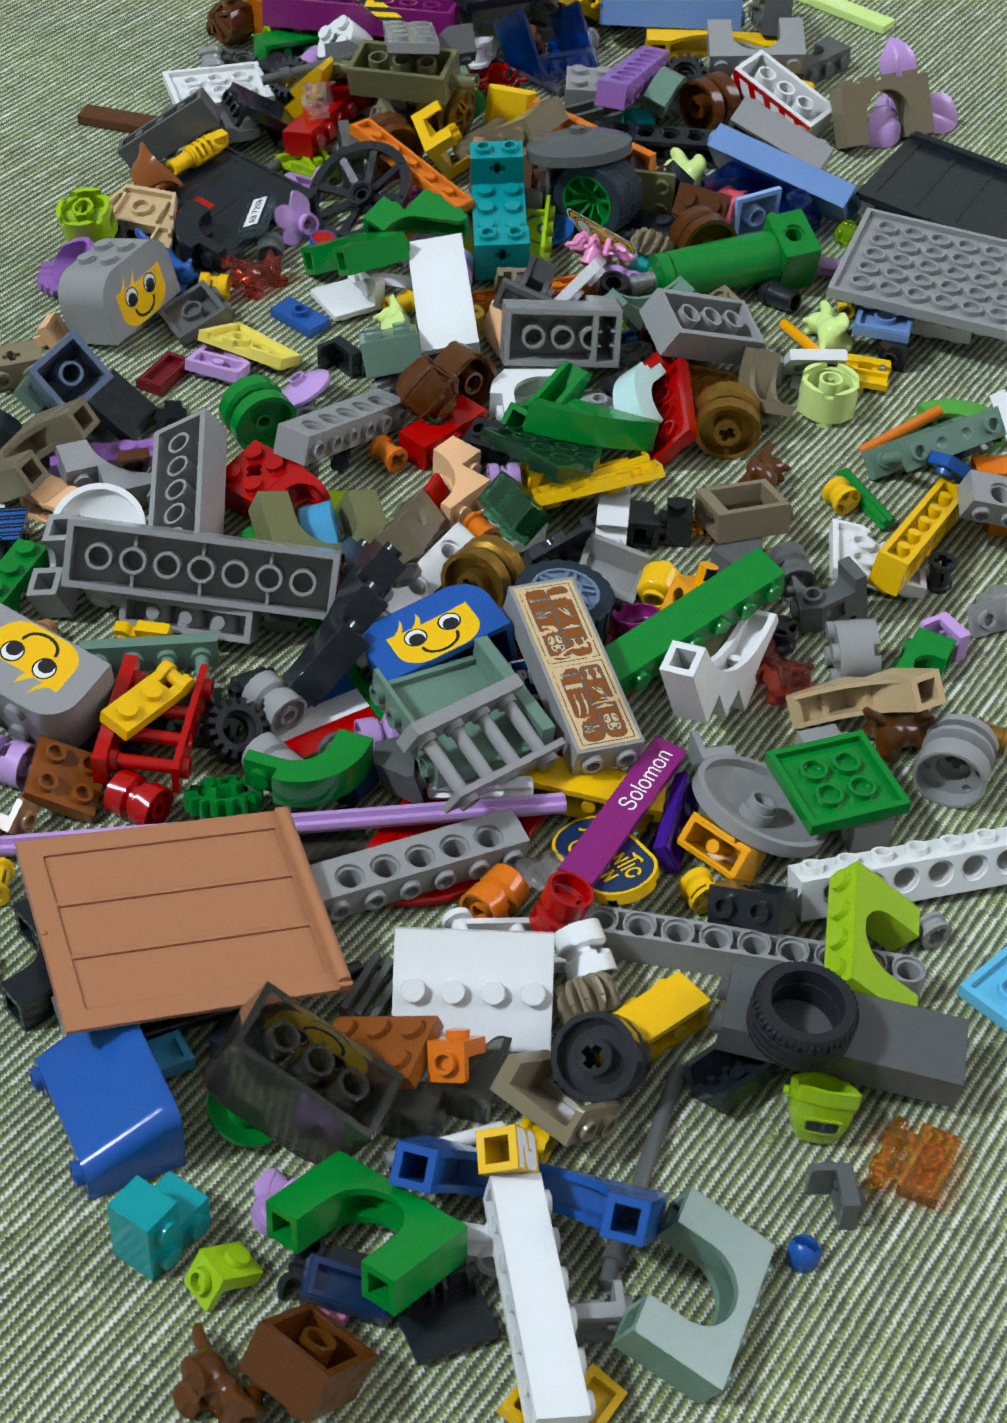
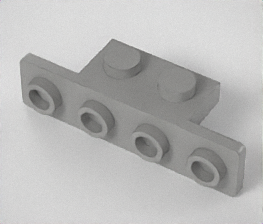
M997 584L989 586L987 592L976 594L977 604L967 607L969 631L971 637L974 638L1007 630V585Z

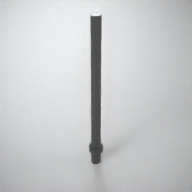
M673 1063L671 1065L631 1185L647 1188L686 1074L685 1066L680 1063ZM612 1240L609 1249L603 1251L600 1259L603 1267L597 1282L598 1287L602 1290L611 1291L612 1281L617 1279L619 1272L625 1270L628 1261L625 1256L628 1247L627 1243Z

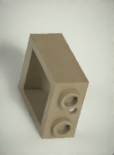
M766 478L700 488L695 491V518L718 544L789 533L790 520L793 518L792 505Z

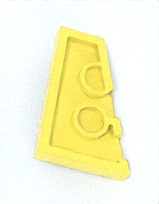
M239 321L199 329L198 341L268 365L274 370L285 371L286 368L298 366L300 363L301 354Z

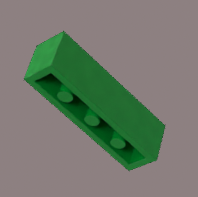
M294 28L254 34V54L257 55V61L259 58L262 60L274 51L293 55L296 58V56L300 57L311 46L318 45L320 38L316 30L296 32Z

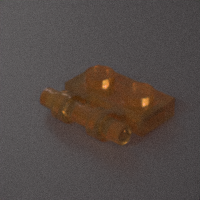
M896 1116L893 1118L891 1125L885 1127L881 1136L882 1147L879 1153L874 1154L869 1164L871 1173L867 1180L868 1184L873 1188L881 1189L886 1179H896L899 1181L895 1191L896 1195L935 1210L962 1138L926 1123H922L919 1133L916 1134L907 1130L909 1126L907 1119ZM904 1150L910 1153L907 1162L895 1158L898 1151Z

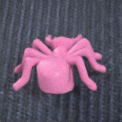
M582 231L576 234L572 241L565 243L566 247L570 246L571 252L582 255L580 263L586 267L599 254L603 258L607 256L606 265H611L612 257H616L619 259V265L626 268L624 261L631 263L635 259V256L626 252V248L617 243L613 247L610 246L611 238H607L604 245L601 246L598 234L596 233L590 236L586 231Z

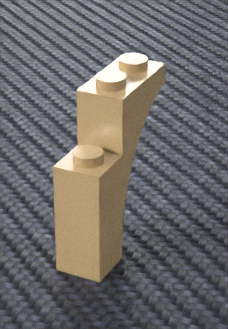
M890 668L866 677L837 678L785 695L792 726L795 729L863 716L862 710L864 707H869L880 713H918L947 703L940 672L936 668Z

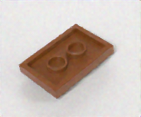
M337 1016L331 1027L352 1040L365 1052L369 1060L368 1070L351 1084L347 1079L330 1068L328 1064L326 1065L315 1057L305 1078L312 1088L415 1089L428 1063L427 1041L439 1038L444 1025L438 1016Z

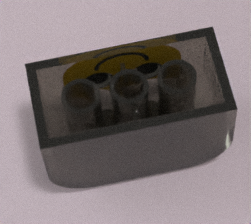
M267 981L239 1010L205 1069L203 1080L208 1092L222 1106L297 1157L318 1165L339 1150L352 1157L373 1140L404 1075Z

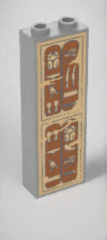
M574 577L509 586L503 609L506 617L511 622L513 634L544 710L556 726L555 737L556 739L563 737L566 742L561 751L571 775L579 773L591 774L600 769L615 766L627 767L635 763L640 757L645 740Z

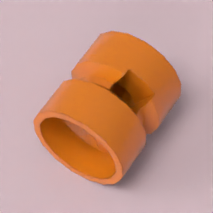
M498 863L484 874L479 882L461 896L459 905L469 909L473 918H509V915L516 913L529 900L530 889L526 880L517 870L509 865Z

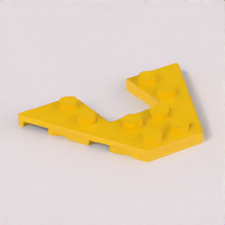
M637 451L638 457L631 459L622 457L582 470L580 475L566 479L562 477L531 489V493L536 506H542L544 510L561 506V501L570 499L579 501L591 497L592 494L606 491L607 495H612L624 491L626 486L634 484L643 486L666 476L660 462L656 459L650 460L649 454L645 451Z

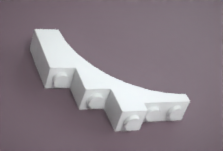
M756 610L750 618L740 620L725 644L711 658L705 647L672 640L659 670L674 716L707 724L711 714L727 717L730 708L745 711L757 684L756 672L779 622L777 614Z

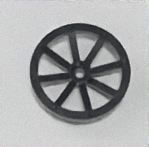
M362 141L348 145L330 156L314 175L309 189L315 194L316 200L310 204V212L318 218V230L331 231L336 235V238L364 232V228L351 230L363 211L367 213L383 196L391 201L398 202L404 209L407 208L413 189V177L409 164L397 149L383 142ZM370 154L365 178L359 181L348 160L360 155ZM379 155L392 159L396 164L373 184ZM340 165L352 184L349 190L326 184L327 179ZM400 173L401 184L399 193H379ZM321 192L349 199L346 202L320 212L319 200ZM352 210L340 230L324 223L327 219Z

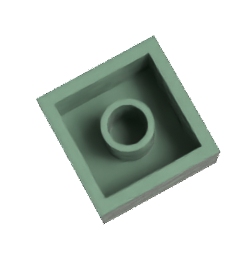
M399 321L392 324L393 328L381 330V326H372L365 328L364 333L359 334L366 379L401 373L422 356L416 324H410L409 321Z

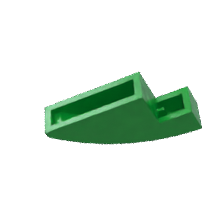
M536 397L529 402L523 431L584 445L622 450L653 451L660 421L575 398L566 405Z

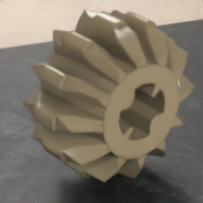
M646 227L636 230L629 241L635 246L638 257L641 255L647 259L652 254L674 250L675 246L670 241L669 236H665L662 232L655 231L653 228L649 230Z
M603 971L590 972L587 975L578 976L558 986L553 992L554 1004L552 1006L556 1017H559L561 1025H564L570 1018L587 1011L615 1012L621 1004L618 996L620 993L616 982H613L610 974Z

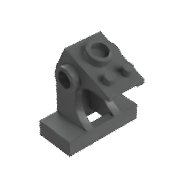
M531 255L524 275L518 273L515 281L503 278L492 306L502 310V299L555 300L552 299L555 289L551 288V284L558 266Z
M850 556L838 561V578L836 583L830 588L824 590L815 586L807 588L795 575L792 576V586L786 587L787 594H792V597L787 598L790 614L793 619L798 620L800 632L825 630L826 621L867 618V575Z

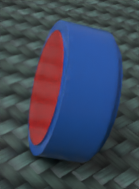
M317 230L310 234L309 244L313 245L336 238V235L328 230Z

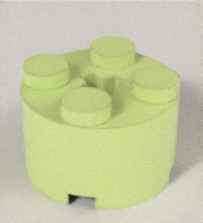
M823 361L808 365L804 369L801 378L797 411L806 418L815 421L816 426L823 429L831 428L833 424L843 423L852 419L860 387L859 375L852 368L840 363L837 364V367L828 366V362Z

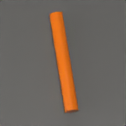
M938 404L858 446V448L862 452L905 436L943 416L944 413Z

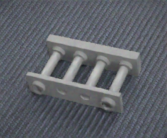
M517 673L410 723L397 739L396 743L403 753L417 747L420 751L424 750L454 792L452 797L442 807L445 814L459 807L462 811H465L475 805L481 799L480 796L536 767L544 770L559 759L556 753L566 744L563 737L545 745L516 704L517 698L515 696L525 685ZM498 709L499 712L504 711L532 753L519 758L490 717L491 711ZM471 721L474 725H479L506 766L496 771L491 769L463 729L466 723ZM445 734L447 738L452 737L480 779L466 785L436 742L439 736Z

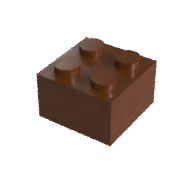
M309 1301L260 1321L237 1368L251 1378V1382L255 1387L268 1392L284 1405L288 1414L298 1420H302L304 1423H309L354 1401L378 1354Z

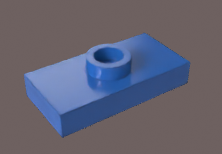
M292 297L270 308L271 317L309 338L330 328V318Z

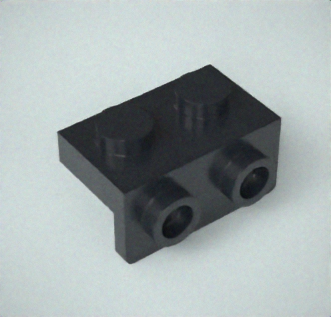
M716 1042L685 1063V1071L692 1098L724 1113L736 1107L745 1098L764 1087L769 1081L782 1073L780 1065L715 1049Z

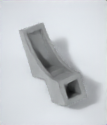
M87 439L56 445L57 467L61 478L68 486L79 488L93 483L113 484L131 493L141 507L149 505L152 472L125 470L108 463L95 453Z

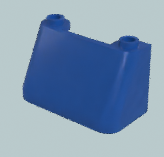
M138 1024L70 1034L34 1058V1067L28 1069L32 1086L36 1093L43 1091L46 1098L51 1097L73 1148L75 1161L69 1163L73 1182L76 1188L84 1186L90 1201L123 1189L136 1175L147 1180L186 1165L183 1125L177 1104Z

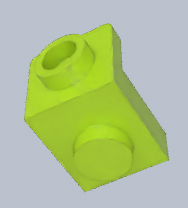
M241 1241L201 1248L184 1277V1283L203 1310L207 1311L215 1308L223 1292L257 1285L263 1270Z

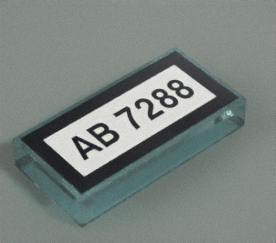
M274 192L250 198L237 232L241 239L265 234L278 200Z

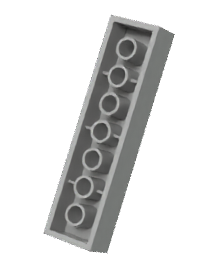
M74 515L69 517L67 521L61 586L324 620L337 596L343 550Z

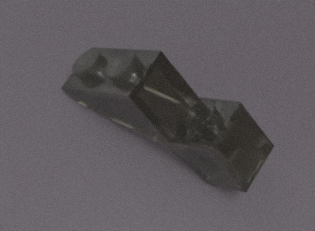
M496 1036L486 1044L485 1053L469 1057V1080L465 1083L426 1081L418 1082L415 1089H391L383 1109V1135L401 1140L423 1135L434 1137L436 1131L443 1132L447 1116L483 1125L490 1124L494 1110L501 1112L504 1105V1100L491 1091L490 1087L508 1054H511L512 1038Z

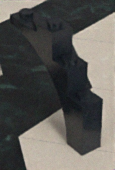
M348 536L340 545L345 552L346 565L338 594L314 637L282 677L289 687L314 708L370 646L362 636L389 606L380 597L407 568L399 560L403 554L388 541L383 546L376 539L369 544L363 538L357 542Z

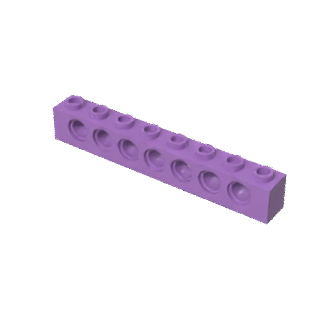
M642 45L598 79L595 105L624 111L645 93L660 68L665 66L667 61L671 62V58H669L670 50Z

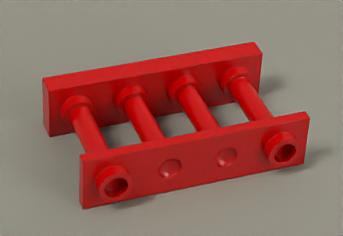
M124 654L108 705L149 676L145 675V671L140 670L139 656ZM201 664L195 686L189 693L192 695L189 706L173 705L159 716L162 718L185 720L181 733L143 728L128 740L176 746L174 758L166 759L120 753V744H125L127 741L102 723L90 758L93 783L108 784L112 770L117 771L118 767L171 774L172 792L180 793L183 780H189L191 775L192 758L190 756L206 700H212L214 694V679H209L208 664ZM169 682L164 684L168 689L173 686Z

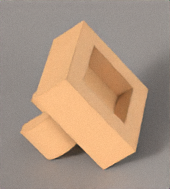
M55 311L46 315L37 329L39 335L34 336L32 339L36 340L39 348L47 345L51 349L69 333V330Z

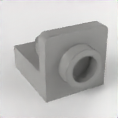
M622 1279L612 1281L610 1302L592 1299L582 1303H572L577 1313L578 1325L575 1334L577 1343L613 1341L626 1308L633 1304L632 1296L624 1295Z

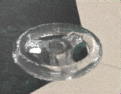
M546 850L542 860L531 857L520 858L515 863V870L523 876L527 884L542 892L548 878L558 871V867L566 856L556 851Z

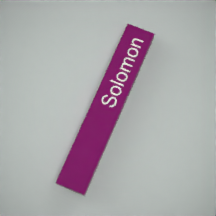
M654 736L558 867V871L576 873L586 879L594 888L682 764L687 750Z

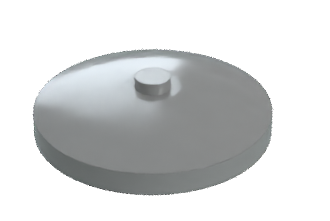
M714 755L702 761L693 777L692 790L704 812L727 833L760 851L786 858H805L817 853L829 835V832L810 837L764 763L737 755Z

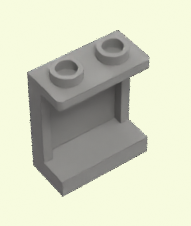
M591 533L579 564H584L592 570L599 572L610 583V587L614 590L615 594L613 610H616L618 614L624 603L634 604L638 581L643 568L649 563L651 556L596 533Z

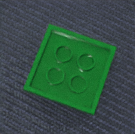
M863 729L766 751L765 764L810 837L906 814L910 811L911 801Z

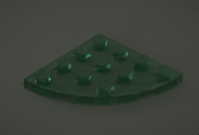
M482 427L480 439L490 444L492 450L505 452L509 455L510 460L525 463L530 471L547 475V480L554 483L564 484L566 479L587 476L595 472L600 466L602 447L568 442L523 431L524 427Z

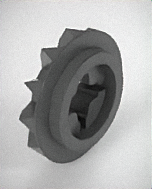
M633 341L621 345L619 368L617 369H630L640 362L644 363L654 354L653 345L644 341Z

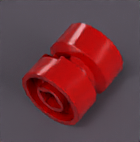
M129 768L119 770L108 783L104 793L103 804L107 811L123 819H129L134 825L164 823L168 817L174 798L170 788L155 781L148 784V779L145 776Z
M570 871L554 872L548 878L541 892L540 899L535 903L530 913L529 922L531 928L534 931L555 933L569 924L581 921L594 901L592 886L586 879Z

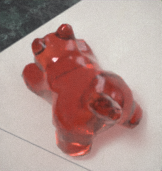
M270 249L267 251L265 258L259 262L242 261L231 254L227 255L228 262L233 266L230 275L231 287L235 289L244 288V295L249 299H262L265 286L281 288L289 283L287 277L280 275L283 270L281 256H274Z
M771 639L755 678L757 683H765L767 685V703L782 706L787 703L785 695L813 687L810 673L814 670L815 666L812 663L802 664L797 660H790L780 656L776 651L775 641Z

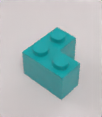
M168 1171L154 1186L136 1175L107 1204L113 1254L151 1281H154L164 1270H170L177 1263L182 1251L193 1239H200L205 1234L211 1222L209 1197L171 1171Z

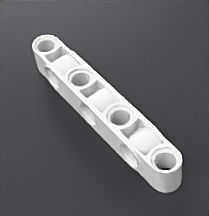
M458 521L417 562L422 569L421 575L414 582L403 588H391L394 595L387 603L389 606L377 620L439 591L442 587L440 574L443 564L451 555L461 549L475 536ZM365 652L354 663L361 670L368 664Z

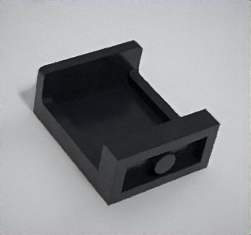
M232 82L229 89H226L222 95L221 105L233 126L239 128L246 117L252 118L263 124L277 147L285 150L282 131L292 123V120L284 107Z

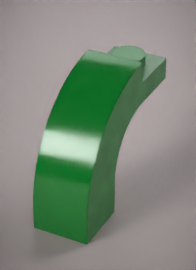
M339 729L332 743L324 752L304 760H287L249 749L243 758L245 784L257 789L271 791L273 804L280 806L311 807L335 801L353 791L369 773L374 762L373 738Z

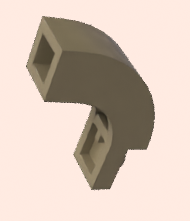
M744 346L738 383L744 384L753 390L759 399L760 423L778 426L781 416L793 417L795 408L793 405L782 403L777 396L776 379L781 353Z

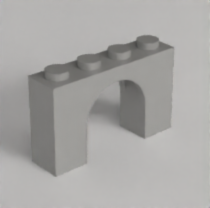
M803 17L779 18L777 42L770 47L762 49L793 74H805L807 53ZM731 19L707 20L706 41L709 73L722 71L731 76L735 67L761 50L743 47L734 40Z

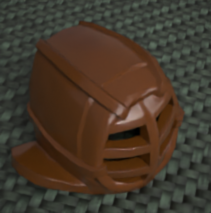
M222 0L216 3L207 14L206 32L210 36L214 35L224 45L242 44L254 32L252 6L245 0Z
M424 354L402 372L395 390L400 397L401 404L408 412L427 423L429 421L438 422L444 420L457 404L456 396L459 392V379L455 373H448Z

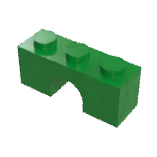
M18 538L0 560V603L21 614L22 592L27 593L33 568L50 567V557L45 545Z
M919 627L912 639L906 638L900 654L902 657H895L891 668L939 669L942 680L951 664L957 640ZM895 712V713H899V714H914L915 712Z

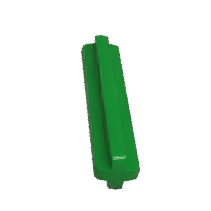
M839 469L836 475L846 478L850 486L855 487L860 492L861 498L858 506L880 530L892 529L895 521L894 516L850 469Z

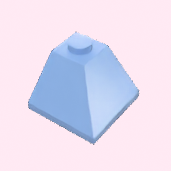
M780 186L735 198L732 227L736 230L737 236L763 230L767 214L770 212L778 214L782 192Z

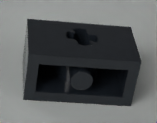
M730 878L710 884L707 922L779 933L796 926L798 888Z

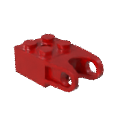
M254 440L226 466L225 506L249 520L251 519L248 509L257 491H288L294 511L302 505L317 504L330 500L327 489L317 477L300 464L274 454V449L257 440Z

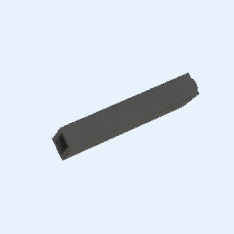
M733 962L729 977L721 976L716 999L722 1000L723 1004L722 1009H715L711 1024V1032L717 1033L715 1049L775 1064L768 1057L763 1056V1053L759 1052V1048L755 1047L749 1036L746 1024L747 1008L758 980L768 970ZM853 991L858 1001L859 1024L850 1047L837 1063L817 1072L829 1074L842 1081L953 1108L964 1087L969 1019ZM786 999L772 1004L781 1020L796 1030L813 1034L832 1030L831 1023L826 1015L810 1003Z

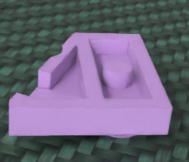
M206 343L185 359V370L195 372L200 377L221 379L227 384H233L250 374L251 362L229 351L224 350L222 352L217 347Z

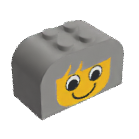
M105 238L96 241L94 247L80 254L77 260L63 272L58 285V301L69 332L74 329L86 344L118 346L161 309L163 305L176 296L181 289L169 252L161 241L157 239Z
M0 603V726L8 730L15 739L27 741L36 745L40 735L76 748L79 747L102 724L99 721L100 712L108 706L115 685L111 664Z

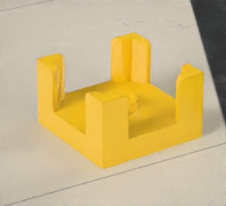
M436 100L413 114L411 118L425 152L444 176L450 180L470 168V155L452 164L447 149L462 139V134L455 123H451L436 132L426 120L443 109Z

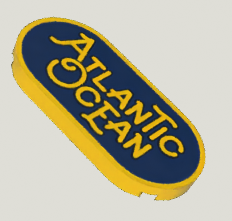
M596 816L574 820L556 833L552 840V850L559 865H561ZM632 834L594 886V901L607 905V900H617L618 905L630 904L646 897L656 887V879L660 878L661 873L657 859Z

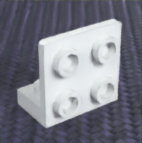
M376 269L348 276L349 279L311 289V296L334 321H344L354 316L369 314L382 309L381 301L385 297V279Z

